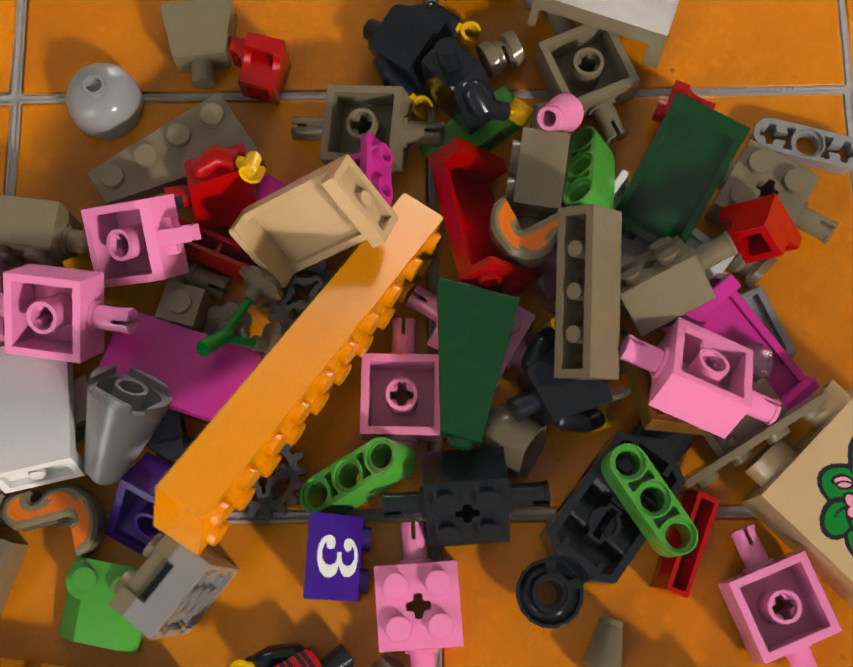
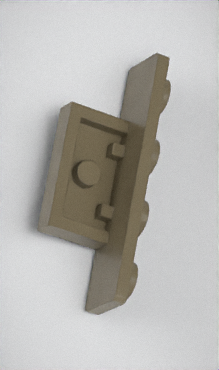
M764 376L752 383V390L774 400L781 401ZM822 388L789 410L781 401L780 414L777 420L770 426L749 415H745L725 439L715 434L713 436L703 435L716 456L684 476L686 481L684 486L686 489L695 484L699 489L707 486L720 476L717 472L718 469L730 462L736 467L755 454L752 448L764 440L771 445L790 433V429L787 426L801 417L805 422L817 417L827 409L823 403L830 399L828 393Z

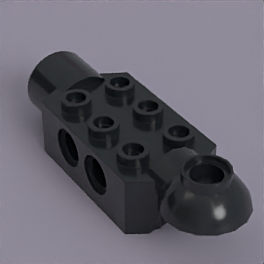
M639 419L630 433L617 432L605 442L539 534L547 557L531 563L521 573L517 582L516 599L521 612L530 622L542 628H558L568 624L578 615L583 604V585L585 583L598 585L616 584L646 540L604 479L601 472V463L604 456L622 444L639 446L676 497L686 483L678 464L695 441V434L644 430L641 419ZM617 455L615 460L617 470L625 476H630L632 473L631 461L623 455ZM643 490L640 502L647 511L654 512L657 500L651 492ZM544 582H550L556 587L557 599L552 605H546L540 600L539 588Z

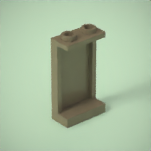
M526 0L524 9L530 11L527 25L533 27L543 10L648 44L642 64L656 68L680 0Z

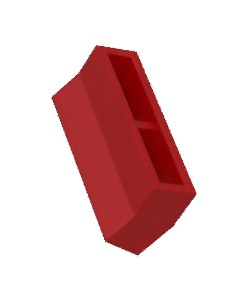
M179 219L180 225L192 224L183 219ZM199 226L202 239L184 243L187 262L193 264L196 261L202 268L225 277L228 276L232 278V281L246 286L243 282L244 278L239 274V269L242 266L250 268L253 265L258 267L257 264L236 241Z
M696 490L682 491L678 501L696 526L698 531L697 545L690 553L672 558L659 556L649 586L666 594L687 599L720 503L719 499ZM670 526L666 540L675 549L680 546L681 535L675 527Z

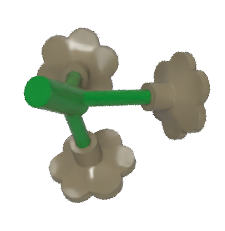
M252 265L250 268L242 266L239 269V274L244 278L243 282L245 285L248 286L242 295L244 298L243 302L239 305L235 301H227L223 306L215 305L208 310L207 318L209 322L205 325L204 331L205 334L210 336L196 344L197 352L201 356L206 357L227 344L250 347L252 351L260 352L262 361L285 334V326L282 322L277 321L273 324L267 323L263 328L262 336L254 335L250 338L248 329L252 325L253 318L247 312V309L251 304L256 305L261 296L268 300H272V298L276 300L282 299L284 293L279 289L280 284L276 279L266 275L264 271Z

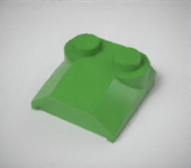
M76 555L74 564L66 574V587L68 591L58 637L76 643L111 650L139 653L144 634L108 604L116 595L112 590L117 581L128 570L131 569L136 573L140 568Z

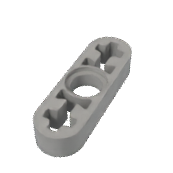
M765 118L759 121L749 136V140L752 139L801 166L838 175H844L853 170V138L850 136L775 118ZM766 130L772 132L771 138L774 139L772 144L765 143L766 139L763 134ZM787 135H790L791 138L787 142L786 149H784L783 146L786 143L784 139ZM799 138L811 140L815 145V153L811 155L800 153L796 147V140ZM840 148L844 149L845 156L849 157L846 162L840 161L841 157L837 154ZM825 149V152L828 153L824 158H821V154Z

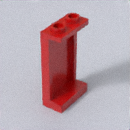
M456 137L427 157L460 281L482 289L509 296H517L523 293L528 285L536 282L538 278L535 271L505 261L496 251L490 239L489 222L493 205L496 203L490 183L508 172L505 161L499 156Z

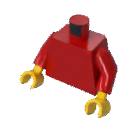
M244 143L227 148L211 145L197 157L184 163L188 184L166 187L164 191L165 195L174 194L176 209L193 207L195 222L200 227H211L229 232V229L242 210L256 202L253 184L261 182L266 168L259 166L262 161L261 155L257 151L247 153Z

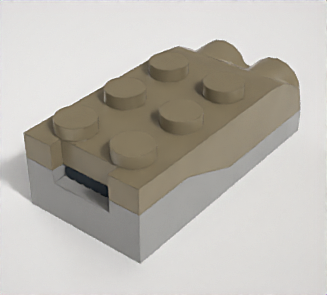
M159 533L143 550L142 555L147 560L136 573L131 569L128 570L117 581L112 590L116 595L108 605L150 640L188 635L240 569L208 544L198 556L165 534L163 536Z

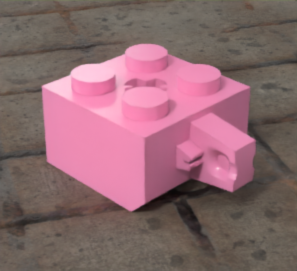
M174 194L80 210L93 271L104 272V288L154 282L189 273L184 243L202 238L198 223L180 225Z

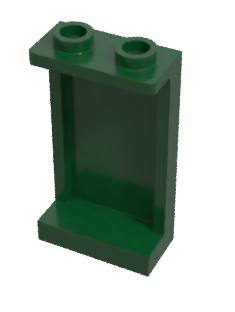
M677 92L666 116L615 209L622 212V236L631 240L639 236L650 242V246L660 238L667 236L673 238L678 235L686 244L751 128Z

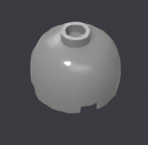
M93 63L84 66L74 74L66 89L65 102L70 118L89 137H101L102 140L111 141L126 136L140 121L139 115L145 103L141 88L125 69L115 64Z

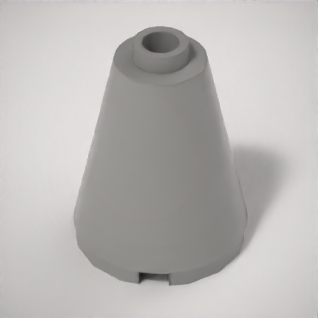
M105 366L97 368L90 374L87 384L84 471L90 476L92 481L98 484L111 485L120 482V479L130 470L171 406L173 399L172 396H167L169 392L167 385L143 371L131 368L129 375L116 373L118 366Z

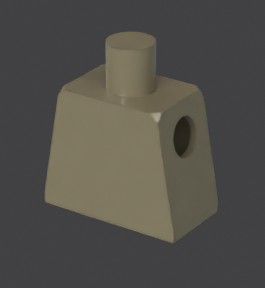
M187 0L160 3L171 54L179 72H192V85L196 88L205 89L213 87L215 85L214 70L229 69L232 66V58L228 48L232 36L236 34L237 13L233 1Z

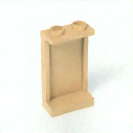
M346 154L245 207L229 229V234L266 275L278 281L280 284L279 289H282L288 285L296 272L365 240L368 241L372 248L386 243L399 217L352 158Z

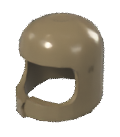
M507 404L497 405L490 409L482 443L477 448L503 446L509 474L518 480L525 479L542 452L546 440L547 427H543L530 416L517 421L511 415ZM528 448V453L522 462L523 455Z

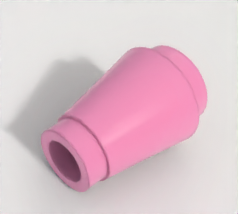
M558 94L538 112V124L547 131L565 133L574 131L583 120V106L579 99L572 94Z

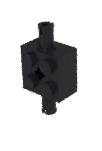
M503 446L473 448L471 451L459 449L421 452L423 486L419 487L420 491L382 493L384 520L421 516L422 520H426L428 548L510 542L509 513H513V509L550 507L548 480L511 484V481L508 480Z

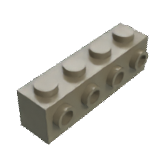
M596 204L558 208L554 378L619 380L621 211Z

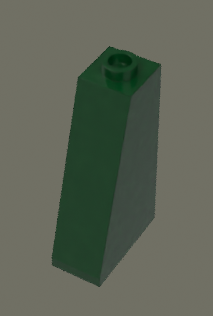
M439 277L437 284L440 437L447 438L446 445L471 451L472 446L480 447L520 298Z

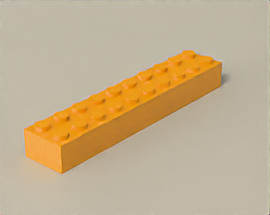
M403 193L392 206L399 219L386 243L372 248L368 241L365 240L359 245L156 485L154 527L198 556L208 543L215 546L220 541L229 526V522L226 520L235 508L241 512L248 505L256 491L253 485L261 475L268 478L273 473L281 460L279 452L286 443L293 446L298 441L306 427V424L303 422L308 415L312 413L316 416L322 410L330 394L327 391L334 383L340 386L344 382L352 368V364H350L352 359L356 355L359 357L365 355L374 340V336H372L377 328L381 330L386 328L395 313L393 307L399 301L404 304L415 288L414 280L418 276L424 278L428 274L435 261V258L431 256L436 252L444 235L439 233L444 220L441 214L408 194Z

